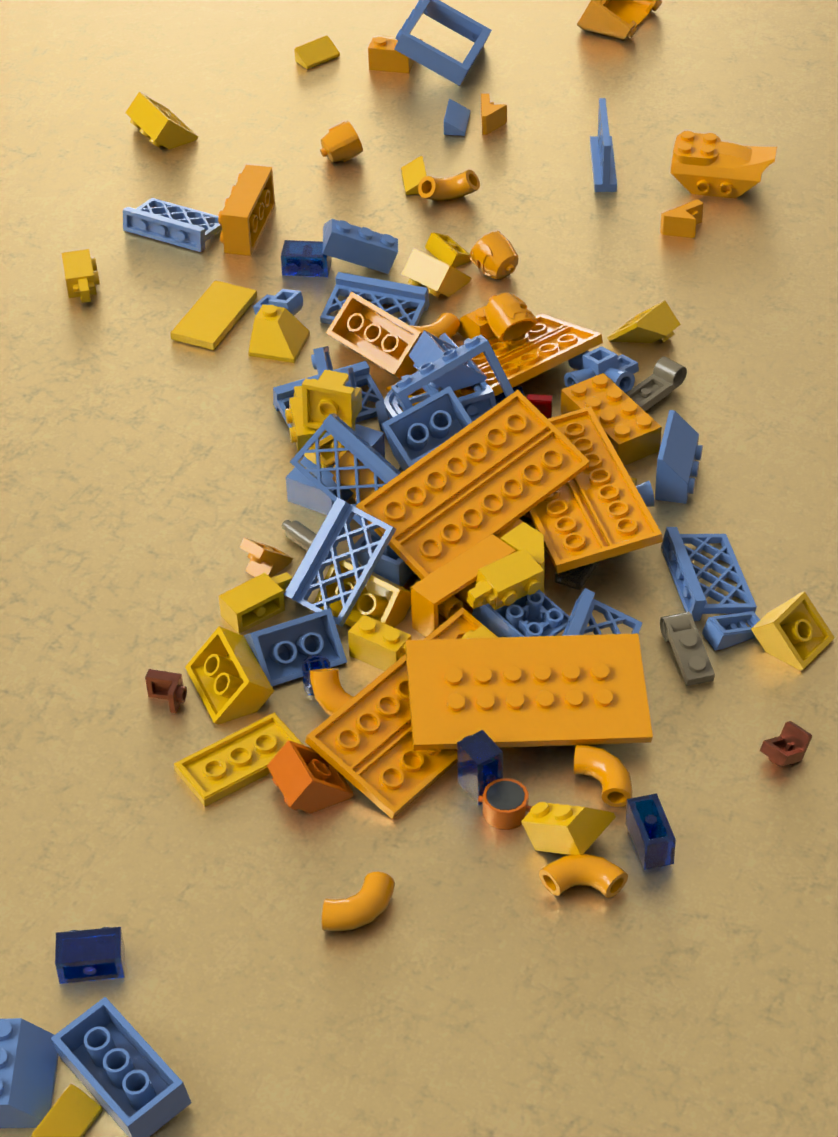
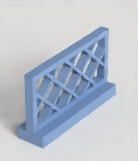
M599 98L598 136H590L594 192H617L612 136L609 134L606 98Z
M151 198L136 209L131 207L123 209V231L198 252L205 250V242L222 230V225L219 224L217 215Z
M338 272L335 278L336 285L320 316L321 323L331 324L335 317L329 316V314L341 309L347 300L339 301L338 296L348 297L351 292H354L365 300L372 301V304L384 310L381 306L383 304L394 305L384 311L389 314L399 311L402 314L398 318L404 323L407 322L409 325L417 326L423 311H427L430 305L428 288ZM410 308L416 309V311L407 314L404 309Z
M363 361L339 368L353 367L356 386L359 388L368 385L369 387L368 392L362 391V409L355 423L377 417L376 408H369L365 405L368 400L376 403L377 401L384 400L369 373L370 367L367 362ZM315 375L306 379H318L319 376ZM305 379L273 388V405L276 411L281 412L285 422V409L289 408V398L294 397V387L302 386Z
M335 413L329 414L320 428L290 461L292 465L334 502L337 497L342 499L341 489L356 488L358 504L361 502L360 488L375 487V491H377L379 487L384 486L401 473ZM325 430L334 437V448L320 449L319 437ZM338 441H339L345 448H338ZM315 443V449L309 450L310 447ZM349 450L354 455V466L340 467L339 451ZM334 451L335 467L321 468L320 452ZM316 452L317 468L307 469L299 462L305 453ZM358 459L364 464L363 466H358ZM369 468L374 473V484L360 485L359 469ZM355 469V485L341 486L340 470ZM336 470L337 486L327 487L322 483L321 471ZM317 471V477L314 476L311 472ZM378 477H379L384 483L378 484ZM337 489V495L331 490ZM355 514L353 519L363 527L361 517Z
M337 497L284 595L314 612L322 611L320 609L322 606H324V610L329 609V604L341 600L343 608L337 618L333 616L335 624L343 627L396 529ZM357 514L361 517L363 527L351 531L350 522L354 515ZM379 527L385 529L382 538L372 543L370 531ZM364 533L367 545L355 549L352 537ZM347 539L349 552L337 555V545L339 542ZM369 551L370 559L367 565L359 567L356 555ZM351 557L353 570L341 573L339 561ZM334 564L336 576L324 580L323 571L325 567ZM355 575V587L345 592L343 579ZM337 582L340 594L328 598L326 586ZM320 588L322 601L314 604L308 602L307 600L312 591Z
M666 527L661 549L686 612L689 611L694 621H700L702 614H732L751 611L755 613L757 606L726 534H680L677 527ZM721 543L722 549L719 550L709 544ZM684 544H692L697 548L692 550ZM705 551L714 557L709 559L700 553ZM720 559L729 564L730 567L726 568L718 564L717 561ZM696 560L705 566L701 569L691 562ZM712 569L722 575L718 578L707 571ZM702 578L712 583V585L708 587L700 583L699 579ZM726 578H729L735 581L738 585L735 587L725 582L724 580ZM719 587L728 592L729 594L727 596H724L721 593L715 591V589ZM709 596L720 603L708 604L706 598ZM736 596L745 601V603H737L732 598Z
M585 588L574 604L562 636L584 635L592 631L594 635H601L600 629L610 627L613 634H621L617 627L618 624H625L633 628L631 634H639L642 622L593 599L595 592ZM593 609L602 613L606 622L597 624L592 615Z

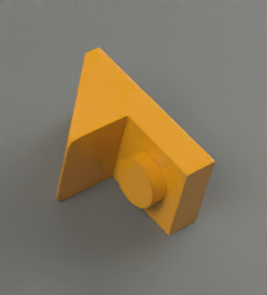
M489 93L481 94L482 135H487L507 123V105L490 102Z
M697 199L661 213L660 233L668 236L695 238L696 225L702 223L704 203Z
M244 538L240 546L241 549L249 553L247 557L251 560L246 568V572L254 577L265 572L272 578L293 560L292 557L273 546Z

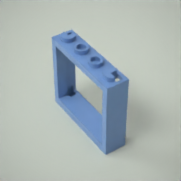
M419 0L415 9L412 10L408 19L403 24L402 29L397 33L395 39L398 42L394 49L460 86L492 30L440 0ZM423 14L474 42L463 63L410 34Z
M482 335L472 339L467 338L462 346L445 351L438 360L424 363L419 367V371L412 375L402 376V380L391 386L403 411L413 407L408 395L483 352L506 398L514 393V390L489 341Z

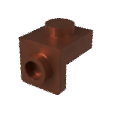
M148 669L145 676L148 697L168 700L170 712L177 713L180 704L184 703L187 697V687L183 686L182 674Z
M788 721L785 723L780 736L763 741L760 752L768 756L769 760L778 766L802 761L812 735L794 722Z

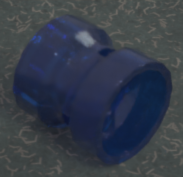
M311 656L302 663L304 690L313 696L310 670L331 668L329 660L323 656Z

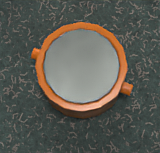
M507 778L497 779L489 783L485 787L483 796L478 798L479 802H483L485 821L492 827L502 830H510L522 825L521 821L533 807L528 806L529 794L526 787L519 781Z

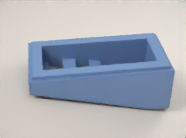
M754 611L708 617L702 630V635L714 650L725 649L756 638L751 628L760 619Z

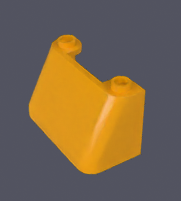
M591 0L579 19L577 26L586 31L625 40L628 37L631 39L637 31L636 27L652 10L656 12L661 6L662 1Z

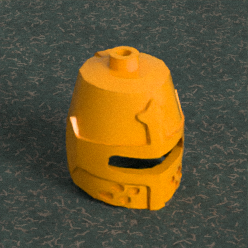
M344 121L329 129V132L321 139L322 149H320L323 157L327 156L332 163L342 160L346 162L363 152L359 136L349 121Z
M500 231L484 235L476 242L470 252V260L478 268H481V271L486 276L495 280L496 278L503 279L512 274L519 261L518 254L511 242Z
M508 292L492 296L483 309L490 329L497 339L502 342H510L520 338L532 330L536 323H538L533 313L527 309L528 306L525 302Z

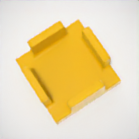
M324 370L318 380L305 378L302 383L303 426L319 429L329 414L335 413L355 431V420L362 409V388L356 387L355 389L345 386L349 380V375L331 370Z

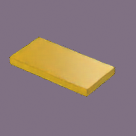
M215 280L170 332L171 339L214 350L255 301L257 290Z
M274 712L174 763V770L206 807L271 773L267 765L288 740L301 745L304 744Z

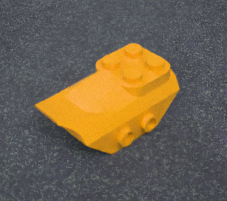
M683 131L676 137L670 173L691 194L738 198L761 182L764 170L775 162L777 147L742 146L722 142L714 133L701 134Z

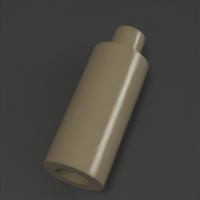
M285 520L282 524L286 537L308 551L317 534L296 520L292 522Z

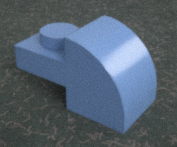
M282 289L275 296L266 295L253 306L255 315H257L262 304L286 308L294 316L302 309L303 296L301 291Z

